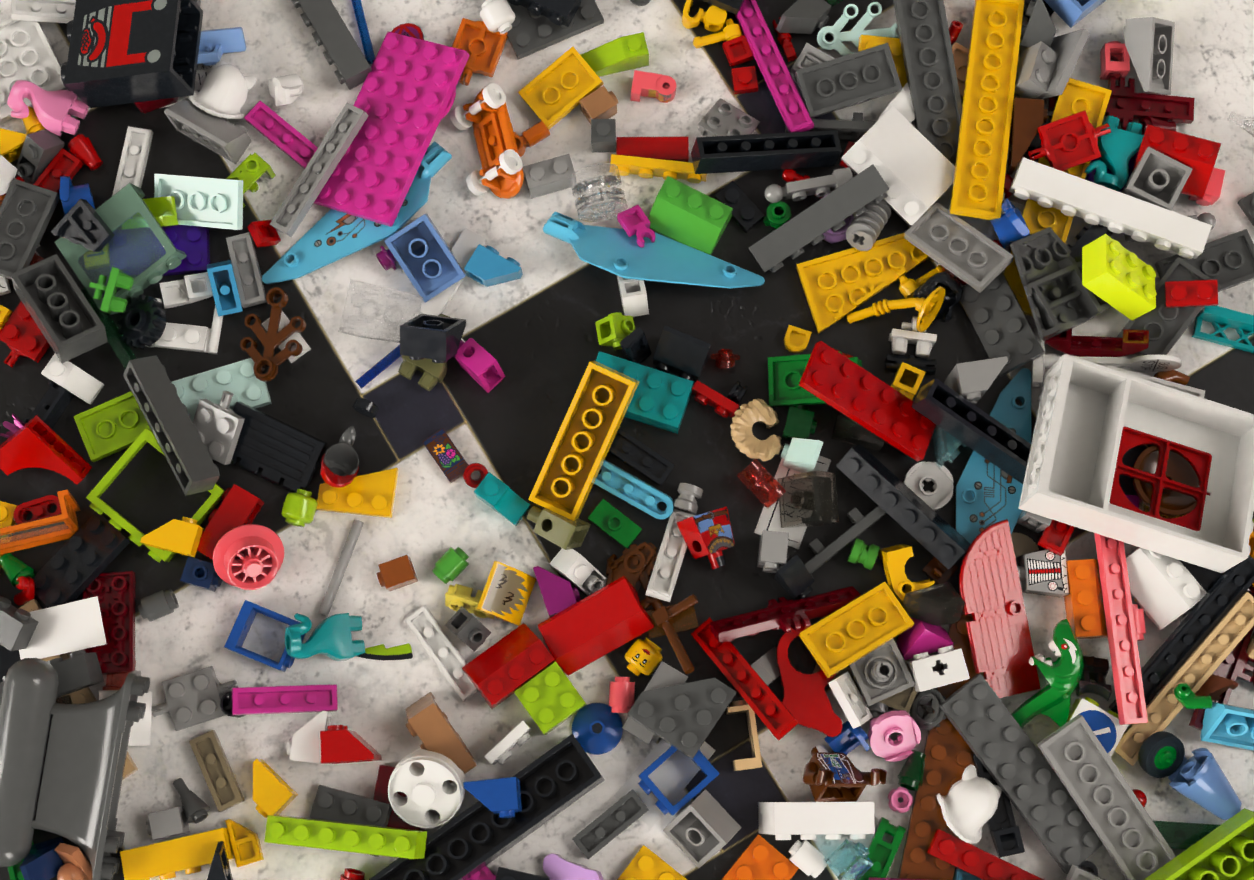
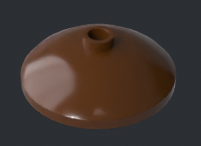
M1154 445L1144 450L1135 460L1133 468L1155 474L1159 456L1158 446ZM1171 450L1168 456L1166 477L1170 480L1198 488L1199 479L1193 467L1184 457ZM1132 478L1137 495L1150 508L1152 485L1148 482ZM1165 488L1162 492L1159 514L1166 516L1188 514L1196 507L1197 500L1192 496Z

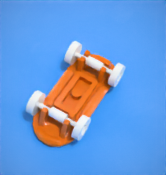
M490 83L477 94L473 103L455 107L450 113V118L454 126L459 130H466L473 125V133L482 169L480 171H473L467 176L466 183L469 190L473 194L480 196L490 189L496 196L509 199L515 197L522 188L524 180L523 164L514 138L505 102V93L495 83Z

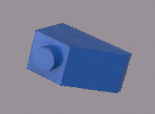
M517 777L463 782L464 788L490 811L499 814V818L515 817V812L522 811L520 780Z

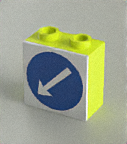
M1091 698L1075 699L1069 711L1067 722L1078 714L1082 715L1111 758L1128 725H1119L1117 713L1110 710L1108 712L1099 708L1100 704Z

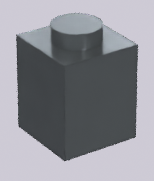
M591 119L592 153L616 152L615 119Z

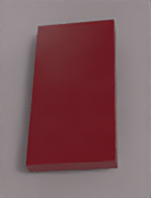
M135 572L102 573L84 590L82 600L98 596L107 644L87 648L85 652H96L102 675L130 673L135 670Z

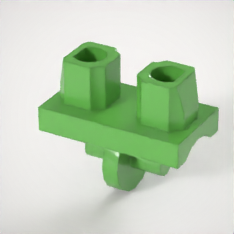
M112 267L107 286H105L107 276L104 275L99 276L98 283L90 282L89 287L96 289L94 299L101 300L103 291L105 292L100 308L101 311L110 314L111 311L125 313L128 300L115 296L118 288L131 291L134 282L133 277L122 273L123 271L118 268Z

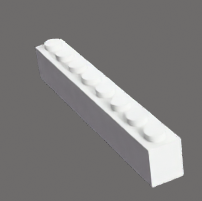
M1024 157L1017 167L1009 192L1014 193L1019 199L1034 200L1044 208L1053 207L1061 210V213L1066 216L1081 217L1091 225H1103L1108 227V230L1113 233H1125L1130 235L1135 241H1147L1155 244V247L1160 250L1177 252L1180 257L1185 259H1196L1203 253L1212 227L1210 224Z

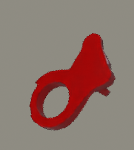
M801 625V629L795 631L791 627V632L785 633L781 637L776 650L779 673L784 689L782 703L799 722L798 725L818 730L828 737H835L842 731V720L834 713L825 692V686L836 674L827 678L822 669L813 674H803L795 670L788 659V647L791 641L799 637L800 632L807 628Z

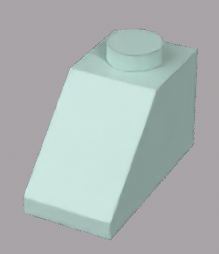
M792 438L790 445L785 443L780 456L784 458L782 466L811 476L824 442Z

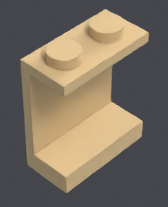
M745 700L733 701L730 703V707L725 709L726 715L746 712L752 758L732 761L733 771L762 767L755 712L747 705Z

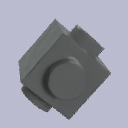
M461 607L445 624L448 629L474 652L491 634L464 607Z

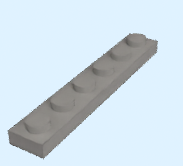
M346 103L270 223L272 227L290 237L293 236L369 115L365 111Z

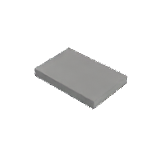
M1081 29L1054 37L1050 48L1058 53V58L1047 93L1034 99H1046L1062 95L1090 34L1088 31Z

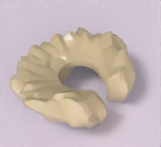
M759 398L749 401L748 404H742L740 409L735 411V416L732 417L733 422L730 425L732 440L736 443L735 447L740 450L739 452L746 454L747 457L752 459H761L762 461L772 459L775 454H779L780 450L783 449L781 437L773 434L766 440H759L753 435L752 427L756 422L765 423L766 428L777 425L779 423L777 412Z

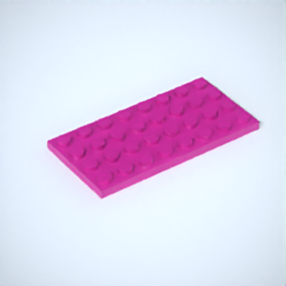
M387 32L371 66L372 71L368 73L353 105L365 111L369 116L319 193L314 204L392 227L470 55L467 51Z

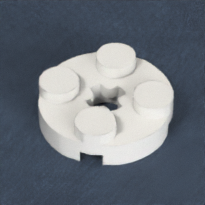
M919 462L912 466L905 475L903 483L934 511L944 507L952 498L954 488L952 474L940 463ZM924 480L926 482L932 481L934 483L932 487L934 492L924 491L922 482Z

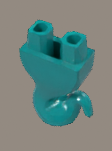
M1109 115L1103 125L1108 123L1110 127L1101 131L1110 128L1111 133L1098 137V148L1102 156L1100 157L1101 160L1093 161L1086 168L1085 173L1089 174L1096 169L1094 183L1119 191L1127 182L1129 160L1139 151L1144 135H1141L1142 124L1129 122L1126 130L1118 129L1120 119ZM1107 167H1108V169L1111 171L1112 174H1108V173H1107Z
M296 613L294 618L301 623L291 625L285 630L287 654L296 659H306L316 654H324L335 661H346L365 653L364 641H352L351 632L362 630L361 616H349V613L332 615L318 624L305 643L301 642V635L309 632L312 627V622L307 616Z

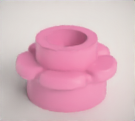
M898 787L896 790L893 789L888 794V805L893 811L905 813L913 804L912 794L904 787ZM900 797L903 799L901 803L898 802V798Z

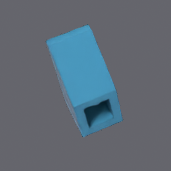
M480 244L464 268L466 276L486 287L517 280L523 275L519 262L510 257L505 259L493 247L487 245L485 248Z

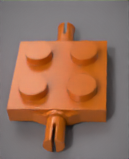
M462 19L452 45L453 48L465 50L470 55L459 80L461 84L464 85L465 83L468 86L473 73L493 77L508 38V32L504 34L499 32L492 33L487 29L483 21Z

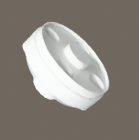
M417 749L412 754L404 757L396 765L390 776L388 798L391 807L403 821L420 828H433L443 825L457 813L463 802L465 774L448 757L437 752ZM414 762L421 763L424 768L417 767ZM446 780L454 781L456 786L448 784ZM398 792H404L407 797L400 796ZM430 810H436L439 812V815L433 814Z

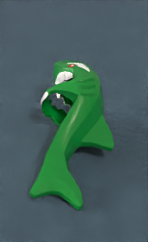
M1067 619L1061 620L1056 624L1053 630L1052 641L1048 645L1054 651L1055 656H1059L1058 659L1053 662L1050 657L1045 658L1044 655L1039 653L1031 656L1028 661L1031 666H1038L1048 684L1022 703L1011 714L1022 729L1024 725L1039 714L1050 717L1059 727L1067 723L1071 694L1082 677L1084 666L1082 650Z

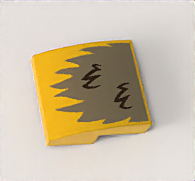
M494 561L477 609L519 626L536 578L506 564Z

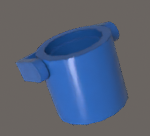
M70 176L60 177L59 194L65 215L80 199H86L93 209L96 210L89 183L73 186Z
M1008 198L1002 201L1004 214L1001 215V218L990 220L1003 249L1010 246L1011 243L1031 235L1020 210Z

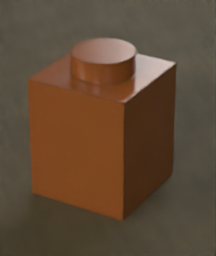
M408 555L378 565L380 572L377 573L381 587L385 586L388 591L418 582L411 558Z

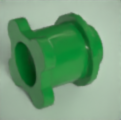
M782 201L771 203L767 208V216L764 217L763 222L765 226L779 228L791 219L792 214L789 206Z

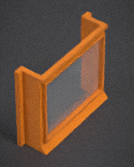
M68 489L57 492L62 514L0 528V555L70 539L79 530L76 511H80V506Z

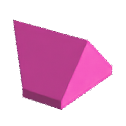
M914 604L909 605L907 614L914 622V625L901 633L897 639V647L904 660L912 659L913 655L928 652L930 654L938 652L939 648L953 645L947 631Z

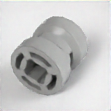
M680 483L677 490L680 495L674 500V509L696 514L698 510L697 500L702 497L703 489L691 484Z

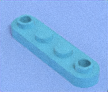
M604 460L601 467L602 471L598 474L594 484L656 519H666L673 513L674 501L669 495ZM659 502L666 503V510L662 511L658 508Z

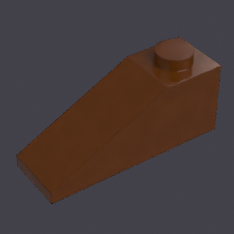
M1015 97L1013 101L1007 160L1008 175L1013 174L1036 136L1037 128L1047 121L1048 110L1044 109L1043 99Z

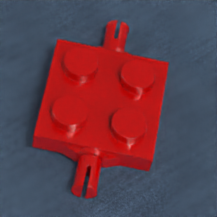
M1085 110L1040 126L1037 130L1041 139V147L1028 152L1029 156L1038 153L1030 157V160L1034 161L1045 156L1050 167L1064 171L1100 158L1102 156L1098 148L1097 137L1111 133L1110 128L1101 131L1110 126L1106 123L1094 128L1089 122Z
M21 301L0 331V341L7 344L11 349V352L3 362L12 368L20 356L28 357L39 363L50 347V344Z

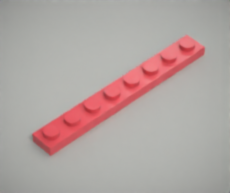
M1094 533L1119 725L1148 723L1124 542Z

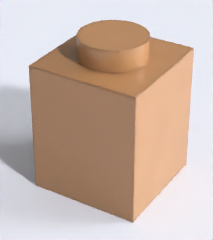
M603 85L580 100V110L591 124V119H609L617 114L618 100L612 91L608 92Z

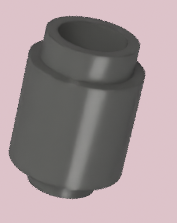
M163 589L141 598V604L138 605L142 618H148L150 622L173 613L174 609L179 607L172 589L167 591Z

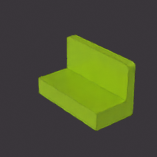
M174 196L142 199L161 227L178 225ZM137 213L133 216V219H129L122 225L123 230L150 228L140 213Z

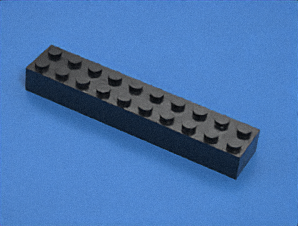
M571 734L513 776L520 780L522 811L515 812V817L499 818V814L493 813L478 801L426 839L425 856L423 859L398 858L369 880H467L605 779L575 736Z

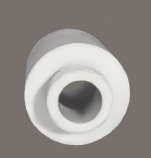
M797 840L788 851L791 854L789 860L807 876L818 877L828 864L824 859L825 856L807 840H804L802 843Z

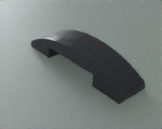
M973 754L977 776L989 780L993 785H998L977 756ZM1001 791L997 809L994 815L987 821L999 858L1025 852L1010 800Z

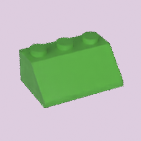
M668 176L655 199L648 219L651 222L650 229L712 255L732 218L733 208Z

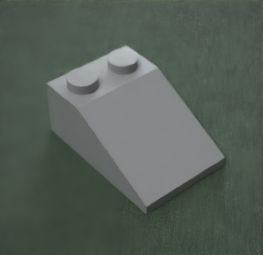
M1155 17L1126 19V25L1123 29L1124 44L1144 92L1171 95L1175 22Z

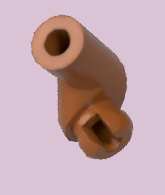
M1176 370L1160 371L1153 376L1182 385H1187L1190 376Z

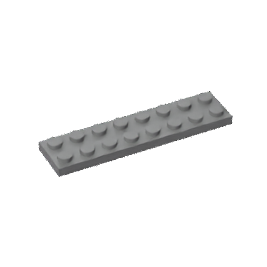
M1078 714L1037 743V746L1127 880H1144L1176 857L1082 715Z

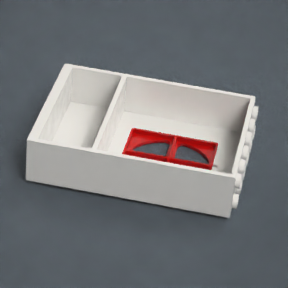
M1064 354L1045 374L1018 509L1223 573L1246 560L1251 550L1248 544L1250 534L1254 529V522L1252 521L1254 511V414ZM1153 444L1158 446L1159 456L1155 474L1124 465L1122 462L1124 454L1128 450L1140 445ZM1171 450L1184 457L1193 467L1199 479L1198 488L1170 480L1166 477L1168 456ZM1121 474L1152 485L1153 490L1149 512L1140 510L1126 497L1119 483V476ZM1164 488L1192 496L1197 500L1196 507L1182 517L1163 518L1159 514Z

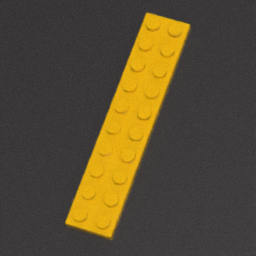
M975 0L950 214L985 220L1001 218L1024 0Z
M1069 78L1062 95H1058L1050 123L1085 110L1093 127L1101 126L1112 90ZM1045 156L1038 159V163L1050 167ZM1090 161L1063 172L1085 179V170L1089 166ZM1027 199L1022 216L1030 234L1032 235L1051 227L1058 237L1066 243L1073 217L1062 214L1061 210L1056 208H1044L1038 205L1036 201ZM1013 257V262L1005 268L1004 275L1024 313L1033 317Z

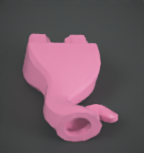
M26 80L16 81L8 97V105L14 110L11 112L12 117L24 119L29 116V109L23 102L24 98H27L31 101L42 126L58 136H61L62 132L75 136L80 126V120L72 118V115L85 119L89 106L83 101L78 100V96L72 91H46Z

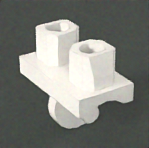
M913 316L911 323L902 322L901 329L893 328L889 334V341H892V353L905 355L907 344L916 345L915 356L928 358L933 345L936 343L937 334L917 332V317Z

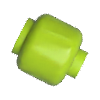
M297 489L296 493L291 492L286 495L281 512L282 516L286 518V523L299 527L312 523L318 502L311 497V492Z

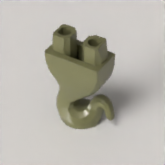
M439 314V315H438V316H443V317H449V316H446V315H444V314ZM401 356L403 362L398 372L403 377L411 380L416 370L422 372L423 375L418 385L429 392L437 382L441 383L447 372V362L434 363L432 359L412 360L409 356Z

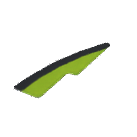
M408 643L391 648H385L384 644L365 648V653L357 657L384 661L411 659L413 655L411 645Z

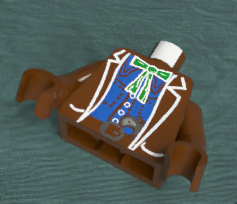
M818 745L811 750L812 758L805 765L803 782L810 786L815 802H856L866 785L886 784L887 771L875 768L871 769V772H861L853 765L846 754L828 753L825 746Z

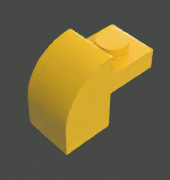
M902 362L892 381L891 387L913 400L926 372Z

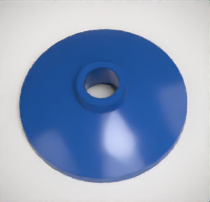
M592 703L580 709L574 717L572 734L585 752L596 755L605 754L613 750L620 742L623 734V724L618 713H611V706L603 703ZM599 723L602 725L600 733L593 732L592 727L594 724Z

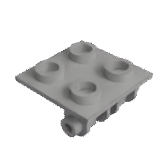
M720 98L699 122L698 130L701 131V135L706 137L751 135L760 124V121Z

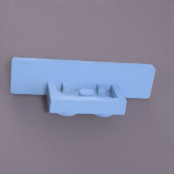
M242 27L201 31L197 64L203 63L205 66L215 65L217 62H220L223 53L245 51L246 43Z

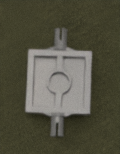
M223 391L220 404H215L207 399H200L192 422L196 425L202 442L207 446L211 459L223 465L231 463L245 418L235 414L229 408L232 396L234 395L229 391Z
M213 666L163 681L165 703L152 706V711L162 709L153 712L152 715L156 717L169 713L176 731L225 716L226 714L223 713L220 707L221 699L224 694L232 691V688H238V686L228 688L237 684V682L233 680L221 684L216 678Z

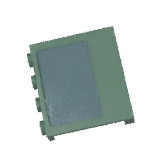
M131 183L127 184L95 210L115 235L100 252H93L63 237L54 242L99 309L101 308L105 292L103 291L101 300L94 299L96 289L89 287L90 282L98 283L99 276L104 275L107 276L105 286H107L112 267L118 268L123 271L122 273L134 278L131 291L118 288L115 296L126 299L129 302L133 297L138 298L139 295L143 294V290L149 285L159 282L163 277L162 275L167 271L177 268L181 264V260L187 256L185 252L175 248L142 200L145 194L141 188Z

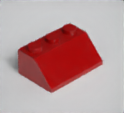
M1148 124L1133 170L1147 147H1150L1192 168L1193 170L1181 193L1203 199L1221 143Z
M523 623L462 667V669L490 708L493 709L514 694V691L553 664L555 659L542 641Z

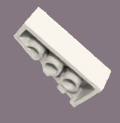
M758 802L759 834L775 835V840H791V835H800L801 840H816V834H825V839L830 840L841 839V834H850V839H866V834H875L874 802Z

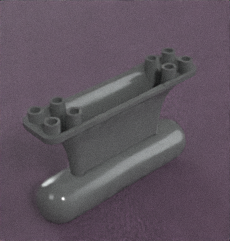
M24 658L16 661L8 669L5 676L0 704V867H11L21 863L30 852L34 829H39L65 837L78 845L89 858L92 867V880H112L114 874L118 873L120 858L111 857L112 853H117L118 848H122L125 832L116 831V815L130 731L134 722H139L140 719L144 718L146 703L137 702L138 696L148 693L150 678L142 677L141 671L133 670L128 673L122 687L107 698L90 703L60 704L56 703L59 685L58 673L50 663L38 658Z

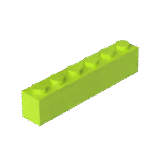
M268 815L264 842L408 859H423L425 856L427 831Z

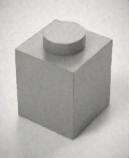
M183 806L148 814L149 820L146 821V828L148 834L152 835V840L190 832Z

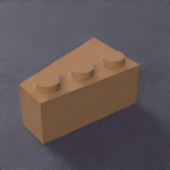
M430 692L405 709L408 723L405 725L413 737L419 736L423 742L420 745L421 749L437 752L448 757L465 774L477 766L475 759Z

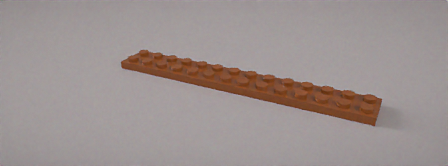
M952 612L948 635L953 642V648L962 649L970 679L976 674H981L984 677L983 672L975 673L966 622L973 621V617ZM970 679L937 687L936 690L940 691L947 699ZM947 718L940 722V727H934L927 732L923 752L926 755L923 784L919 786L918 791H915L898 879L953 880L955 866L927 853L937 829L959 838L947 826L936 795L940 793L942 796H946L952 785L962 779L964 770L970 764L974 765V752Z

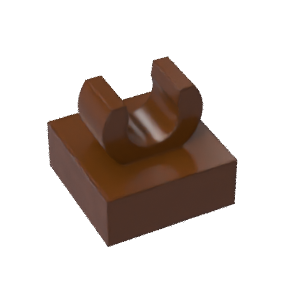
M934 556L922 569V572L931 580H934L941 588L958 567L954 565L948 569Z

